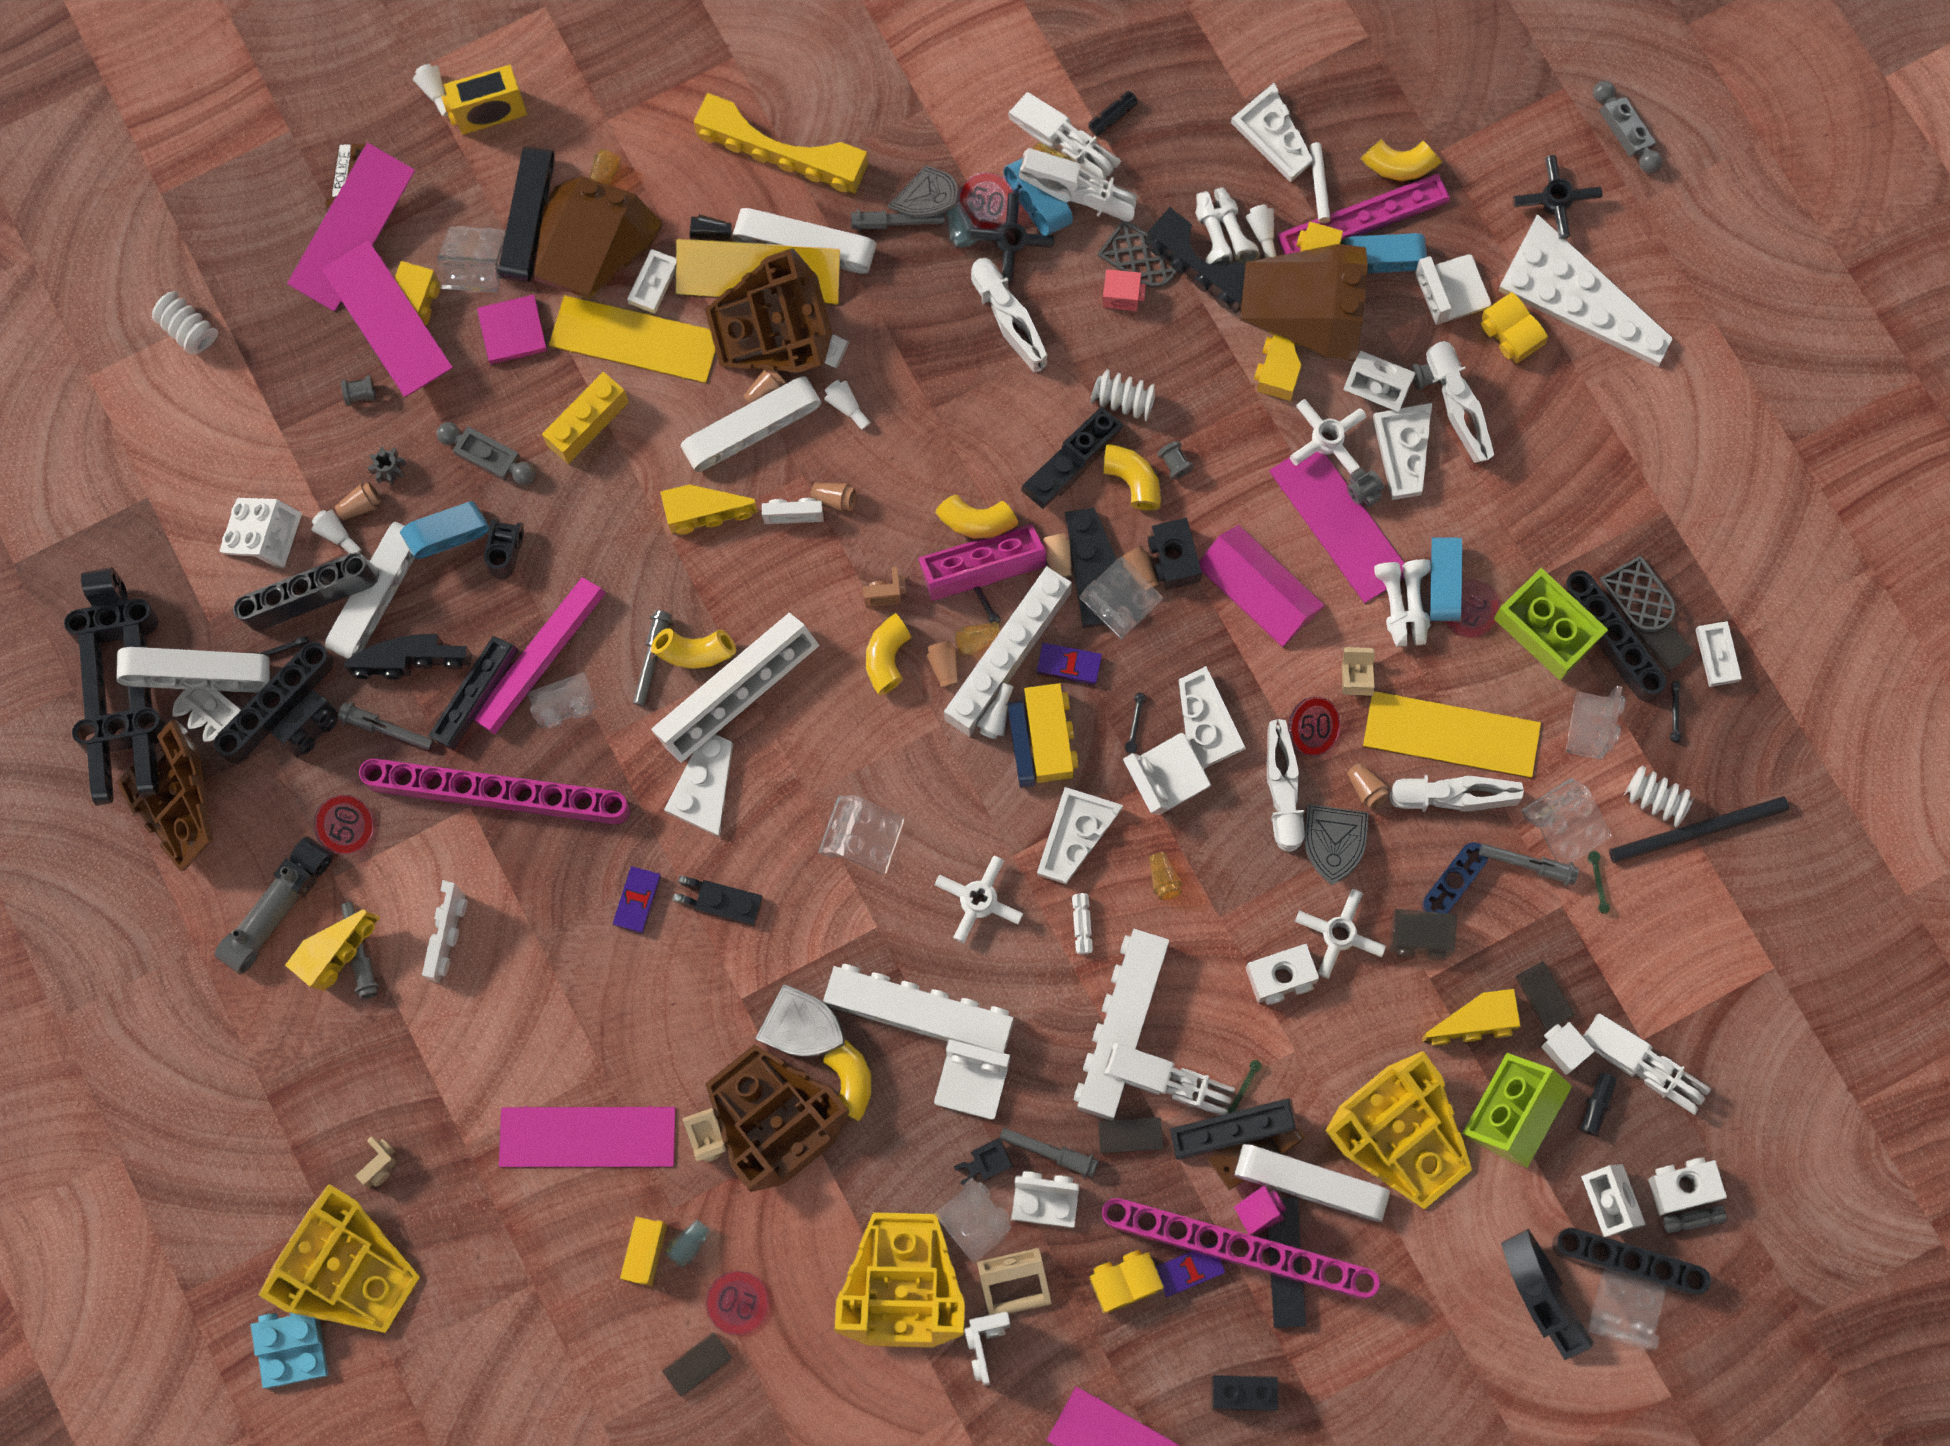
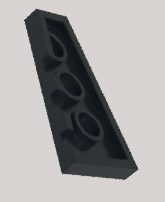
M1095 508L1065 512L1082 628L1142 620L1140 610Z

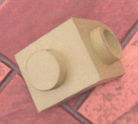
M1344 648L1341 667L1343 695L1373 696V663L1375 656L1373 648Z
M713 1108L683 1118L696 1161H712L722 1155L721 1153L726 1151Z
M372 1136L367 1142L376 1150L378 1155L355 1175L368 1188H371L373 1185L377 1187L382 1184L390 1175L388 1171L398 1163L392 1156L396 1152L394 1148L384 1138L378 1141Z

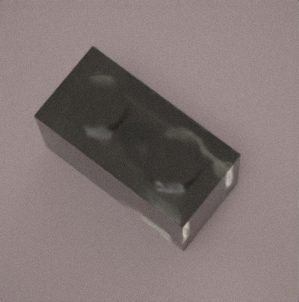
M1395 909L1391 916L1389 951H1395L1397 956L1413 958L1415 954L1428 955L1430 960H1446V957H1451L1455 952L1457 915Z

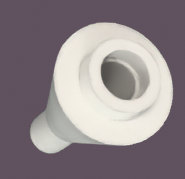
M431 64L419 67L415 71L416 75L413 77V81L435 102L442 117L448 116L442 101V96H445L439 67L431 66Z
M1267 205L1251 208L1250 214L1246 216V219L1257 239L1262 244L1265 258L1277 256L1273 243L1274 209L1267 208Z
M836 380L825 390L827 396L824 400L846 416H850L861 430H864L871 423L859 410V405L846 380L842 383Z
M333 509L327 512L322 510L313 518V532L336 545H340L349 554L360 553L361 548L348 537V533Z
M1002 682L996 700L991 703L976 724L981 728L980 734L992 739H997L998 735L1004 736L1008 710L1007 703L1014 686Z

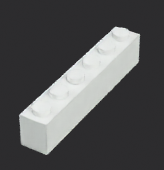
M1046 566L945 709L944 718L946 722L970 737L977 728L976 724L991 703L996 700L1002 682L1008 684L1071 594L1072 582Z
M788 613L651 730L663 746L682 763L820 645L807 627L792 614Z
M1133 929L1131 937L1125 935L1120 953L1125 954L1122 966L1117 964L1115 966L1111 982L1115 983L1116 986L1113 995H1106L1102 1007V1012L1107 1013L1103 1025L1097 1023L1092 1041L1097 1042L1094 1054L1088 1053L1083 1067V1071L1088 1072L1085 1084L1078 1083L1073 1099L1079 1102L1078 1111L1106 1120H1114L1125 1082L1104 1075V1071L1113 1043L1136 1050L1169 939L1137 929Z
M842 964V968L833 967L823 1003L829 1008L947 1042L951 1039L1005 1053L1014 1023L1013 1017L1008 1016L1009 1011L993 1006L991 1010L979 1008L978 1002L967 998H961V1002L951 1000L948 993L932 989L931 994L919 990V985L907 981H902L901 985L889 982L890 977L873 972L871 976L860 974V969L851 965Z

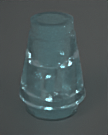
M958 202V206L946 211L950 242L954 243L955 248L959 249L970 246L977 240L967 239L968 228H975L962 207V204Z
M695 1220L693 1224H690L667 1243L668 1247L664 1253L676 1265L684 1268L687 1263H692L710 1231L700 1221Z

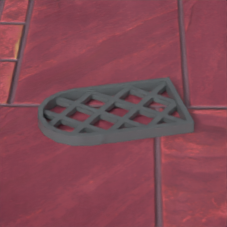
M1122 221L1097 256L1120 271H1128L1124 266L1131 265L1132 272H1136L1135 265L1145 263L1147 272L1141 273V277L1148 276L1149 282L1141 279L1142 284L1152 288L1168 284L1173 279L1176 271L1173 268L1165 269L1163 260L1167 259L1162 255L1160 257L1148 258L1146 249L1149 248L1145 245L1144 237L1147 238V233L1129 221ZM1127 226L1137 233L1129 234ZM1124 227L1125 235L1116 236ZM1140 237L1142 246L1131 247L1130 238ZM1126 239L1128 248L1117 250L1116 241ZM1112 242L1113 250L1104 252ZM1143 250L1144 259L1134 260L1132 252ZM1129 252L1130 261L1120 263L1118 254ZM1108 255H1114L1116 262H1114L1113 260H1111V259L1108 258L1107 256H1108ZM1160 261L1161 270L1150 271L1149 262ZM1166 273H1171L1168 278L1166 277ZM1162 274L1163 281L1153 283L1152 275Z
M1642 556L1633 559L1600 578L1599 581L1628 621L1637 629L1644 632H1657L1671 624L1675 615L1674 601ZM1637 564L1636 571L1627 569ZM1640 565L1644 567L1647 573L1639 572ZM1619 573L1618 580L1609 579ZM1623 573L1634 575L1632 584L1621 581ZM1638 576L1649 578L1647 587L1636 585ZM1652 580L1659 589L1651 588ZM1608 583L1616 585L1615 593ZM1620 586L1631 588L1629 597L1618 594ZM1635 589L1646 591L1644 600L1633 598ZM1650 592L1661 594L1659 603L1648 601ZM1664 596L1670 605L1663 604ZM1620 600L1628 601L1627 608L1624 607ZM1632 602L1643 604L1641 613L1630 611ZM1647 605L1658 607L1656 616L1645 614ZM1662 608L1671 610L1669 619L1660 617ZM1632 616L1640 617L1639 623ZM1643 618L1655 620L1654 627L1642 625ZM1658 621L1665 622L1664 624L1658 626Z

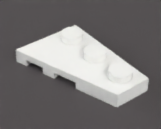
M1273 83L1232 118L1231 124L1291 182L1312 164L1313 159L1299 131L1295 129L1289 117L1290 113L1286 105H1283L1278 95V89L1275 83Z
M1432 403L1401 408L1399 412L1390 410L1374 413L1373 415L1392 500L1422 494Z
M1203 667L1179 679L1186 737L1203 769L1245 750L1246 748L1207 667Z
M715 734L693 752L664 809L665 813L719 838L733 743Z
M1065 787L1037 875L1067 884L1123 809V805Z
M444 880L440 890L446 892L444 904L436 908L434 917L438 932L430 937L422 972L424 978L436 983H440L441 977L446 976L449 970L450 958H447L450 947L456 945L459 935V929L456 928L459 917L465 915L468 900L465 899L466 895L455 883Z

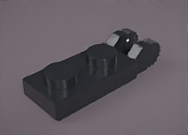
M679 876V884L686 888L700 890L697 900L683 894H674L673 902L695 908L697 912L755 927L763 900L762 895L706 880L702 882L694 878Z

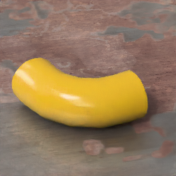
M1381 139L1360 158L1367 167L1381 177L1397 181L1420 178L1443 162L1424 140L1410 151L1401 152L1393 150Z
M1106 444L1103 474L1121 477L1128 483L1131 490L1130 505L1132 507L1149 511L1159 509L1161 503L1159 479L1149 462L1133 450Z
M955 494L944 500L935 511L940 520L955 533L973 539L994 538L1012 530L1019 524L1012 509L1002 500L987 509H976L967 505L959 495Z
M896 613L887 618L873 632L866 649V672L879 696L892 691L903 681V677L895 664V655L898 649L912 638L907 627Z
M668 628L662 630L655 637L651 645V651L660 659L674 666L698 669L712 667L729 659L736 654V646L732 638L722 629H718L704 638L690 639L684 638Z
M844 1039L845 1045L826 1053L823 1063L831 1067L838 1074L841 1081V1091L838 1097L850 1111L848 1116L859 1122L865 1113L872 1094L871 1072L863 1055Z

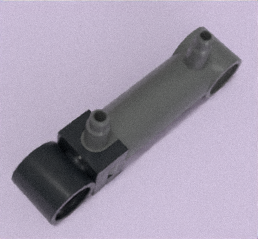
M309 836L300 840L293 849L290 858H286L273 874L276 877L239 926L220 942L214 956L239 975L245 973L257 959L259 949L301 896L305 898L316 884L317 880L314 878L321 876L333 860V853Z

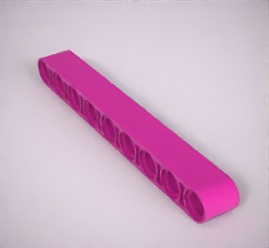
M381 759L366 760L359 769V776L362 782L371 791L609 824H621L630 815V806L625 797L620 792ZM382 770V775L377 781H369L370 774L373 771ZM412 774V779L408 784L399 785L402 775ZM442 778V783L437 789H429V783L432 779ZM472 782V787L467 793H458L459 786L462 783ZM493 786H502V791L497 797H488V792ZM531 790L532 795L527 801H518L521 791ZM561 794L562 799L559 804L555 806L548 805V799L551 795ZM591 798L592 803L589 808L585 810L578 809V803L581 799ZM621 802L622 808L618 813H608L607 809L611 803Z
M1120 1198L1108 1200L1102 1208V1216L1106 1225L1118 1231L1357 1299H1369L1379 1289L1380 1281L1378 1275L1368 1268ZM1121 1206L1124 1208L1126 1215L1122 1221L1113 1222L1108 1218V1211L1111 1207ZM1145 1214L1154 1216L1157 1221L1155 1228L1150 1231H1144L1138 1225L1140 1217ZM1175 1223L1183 1224L1187 1228L1186 1236L1180 1240L1172 1238L1169 1234L1170 1226ZM1204 1232L1215 1233L1218 1238V1243L1215 1247L1205 1248L1201 1245L1199 1239ZM1237 1240L1246 1242L1249 1247L1248 1254L1244 1257L1233 1255L1230 1249L1233 1242ZM1267 1249L1277 1251L1280 1256L1279 1263L1274 1266L1266 1265L1262 1260V1253ZM1298 1258L1307 1259L1311 1265L1310 1272L1305 1275L1297 1274L1293 1269V1262ZM1328 1267L1338 1268L1342 1274L1341 1281L1336 1284L1327 1282L1324 1277L1325 1269ZM1361 1275L1368 1276L1373 1282L1372 1290L1367 1293L1359 1291L1355 1285L1357 1277Z

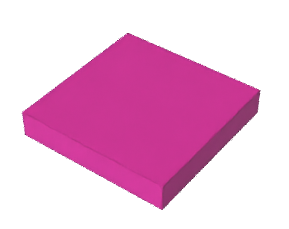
M534 295L477 308L490 365L547 352Z

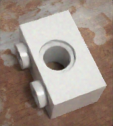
M1360 351L1343 390L1399 412L1416 373Z
M1307 944L1247 963L1245 968L1257 1002L1266 1001L1267 1005L1284 1000V994L1293 991L1296 992V995L1312 991L1314 989L1313 985L1317 984L1319 980ZM1280 969L1287 970L1291 974L1292 980L1289 983H1280L1275 978V972Z
M1701 1157L1687 1161V1168L1675 1170L1674 1165L1656 1169V1175L1649 1178L1648 1181L1659 1216L1727 1198L1716 1161L1705 1162V1158ZM1681 1177L1691 1180L1693 1184L1691 1193H1685L1681 1190L1679 1186Z
M1623 1164L1609 1165L1581 1176L1604 1237L1617 1236L1646 1225Z

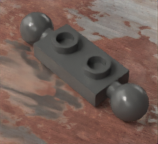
M1606 80L1598 82L1593 88V97L1598 103L1604 104L1599 112L1629 157L1639 154L1641 170L1648 174L1656 173L1662 167L1663 159L1657 151L1651 150L1656 144L1655 140L1626 97L1616 100L1614 84Z
M452 422L442 423L438 427L436 435L440 443L446 446L456 444L452 450L454 455L504 481L510 473L515 482L520 485H529L535 480L536 470L532 464L528 462L516 463L520 458L518 452L468 426L463 434H460L458 426Z

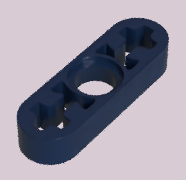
M1023 701L1007 703L1019 787L1035 786Z
M1472 842L1466 844L1422 901V911L1428 918L1432 920L1444 918L1488 861V857L1481 855L1478 856V860L1481 863L1473 862L1467 871L1462 868L1469 858L1466 852L1472 854L1474 851H1477L1479 853L1480 843ZM1457 873L1463 878L1464 883L1460 889H1452L1447 885L1446 878L1449 874ZM1443 891L1454 897L1453 900L1449 896L1444 899L1441 907L1444 909L1443 911L1437 909L1434 912L1430 909L1432 903L1429 899L1436 901Z

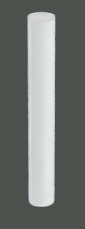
M1313 143L1310 145V153L1313 159L1312 170L1318 220L1320 223H1328L1330 221L1322 147L1320 143Z

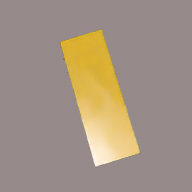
M677 239L676 294L719 297L729 288L737 285L745 274L756 269L767 256L788 249H794L818 276L824 303L838 304L840 249Z
M566 295L563 297L549 342V347L570 351L571 353L575 352L702 383L707 382L715 355V347L710 329Z
M1374 691L1373 696H1371L1363 747L1532 778L1541 722Z

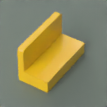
M635 1217L620 1276L621 1280L652 1287L668 1224L660 1220L653 1221Z

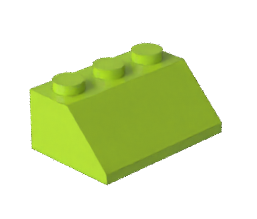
M1542 568L1499 608L1494 617V620L1560 681L1608 631L1600 621Z
M1506 1053L1462 1134L1503 1159L1528 1168L1570 1092L1572 1085L1552 1068Z

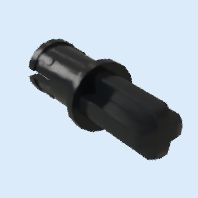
M1608 1073L1599 1074L1591 1099L1586 1100L1588 1107L1582 1125L1579 1128L1580 1131L1592 1136H1599L1606 1111L1611 1110L1609 1103L1617 1083L1616 1077Z

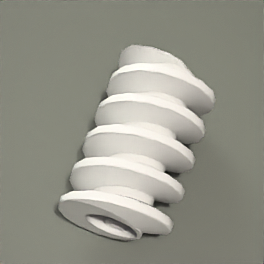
M172 291L163 295L153 309L152 319L157 324H160L161 328L167 331L172 339H176V342L184 347L188 354H198L210 347L216 340L218 331L215 328L210 329V323L206 320L202 321V315L194 313L195 309L192 305L186 306L187 301L184 298H178V292Z
M1107 369L1102 376H1098L1090 403H1095L1100 397V406L1103 408L1111 401L1112 411H1116L1122 405V413L1127 415L1133 408L1134 418L1138 419L1145 412V421L1147 422L1156 395L1155 384H1151L1147 390H1144V382L1140 380L1136 387H1133L1132 377L1129 376L1125 383H1121V373H1117L1112 380L1110 379V370Z
M1642 765L1636 771L1624 795L1628 792L1631 793L1629 801L1631 804L1639 798L1642 799L1641 809H1645L1649 804H1652V815H1656L1660 810H1663V821H1667L1673 815L1675 817L1674 826H1679L1694 798L1689 800L1690 790L1685 789L1682 793L1678 794L1679 785L1675 783L1670 788H1667L1668 779L1665 777L1656 783L1657 773L1653 771L1645 777L1646 767Z

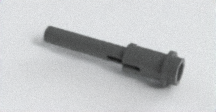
M857 209V212H851L852 230H857L858 232H861V229H887V226L945 224L944 212L937 218L932 216L918 218L904 214H886V211L860 212V209Z
M655 610L654 615H650L652 623L647 641L645 642V646L648 649L633 700L635 705L645 706L658 658L655 654L651 658V645L655 637L662 630L668 629L670 625H673L671 620L672 614Z
M343 703L338 713V720H341L343 725L349 723L370 733H373L375 730L428 751L432 748L434 740L380 720L379 715L357 708L355 703Z
M1482 843L1479 850V855L1537 871V876L1560 881L1563 886H1568V884L1574 885L1578 877L1579 868L1575 867L1572 862L1565 864L1547 859L1546 857L1536 859Z
M353 902L341 904L344 919L355 914ZM361 943L357 948L351 966L357 984L355 994H359L360 999H368L378 995L377 990L380 987L379 983H375L371 960L365 956L363 943Z
M1003 1128L1000 1138L1003 1141L1057 1161V1166L1083 1174L1082 1178L1087 1176L1093 1178L1099 1160L1095 1159L1093 1154L1087 1156L1065 1146L1059 1149Z

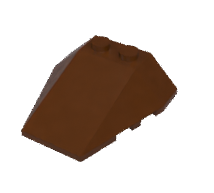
M580 176L555 186L543 206L534 280L589 299L614 278V273L620 268L629 266L632 263L633 257L641 251L645 252L652 246L662 228V222L636 194L587 177Z
M1334 244L1246 262L1240 320L1272 335L1277 334L1292 341L1291 343L1299 347L1302 345L1314 350L1324 358L1355 361L1364 313L1368 268L1366 247Z
M788 249L767 256L756 269L745 274L737 285L729 288L705 308L719 366L799 373L822 366L825 363L833 333L818 276L794 249Z
M171 720L157 735L163 748L156 756L159 794L143 798L139 795L135 778V766L129 767L118 779L117 784L131 811L134 814H141L147 822L144 827L149 833L155 832L162 840L160 847L180 871H184L213 842V834L201 758L197 746L193 742L188 730L177 720Z
M756 1045L751 1046L705 1083L715 1117L722 1132V1140L726 1145L730 1158L731 1168L750 1192L788 1182L835 1143L850 1112L830 1087L813 1080L806 1073L792 1068L783 1060Z

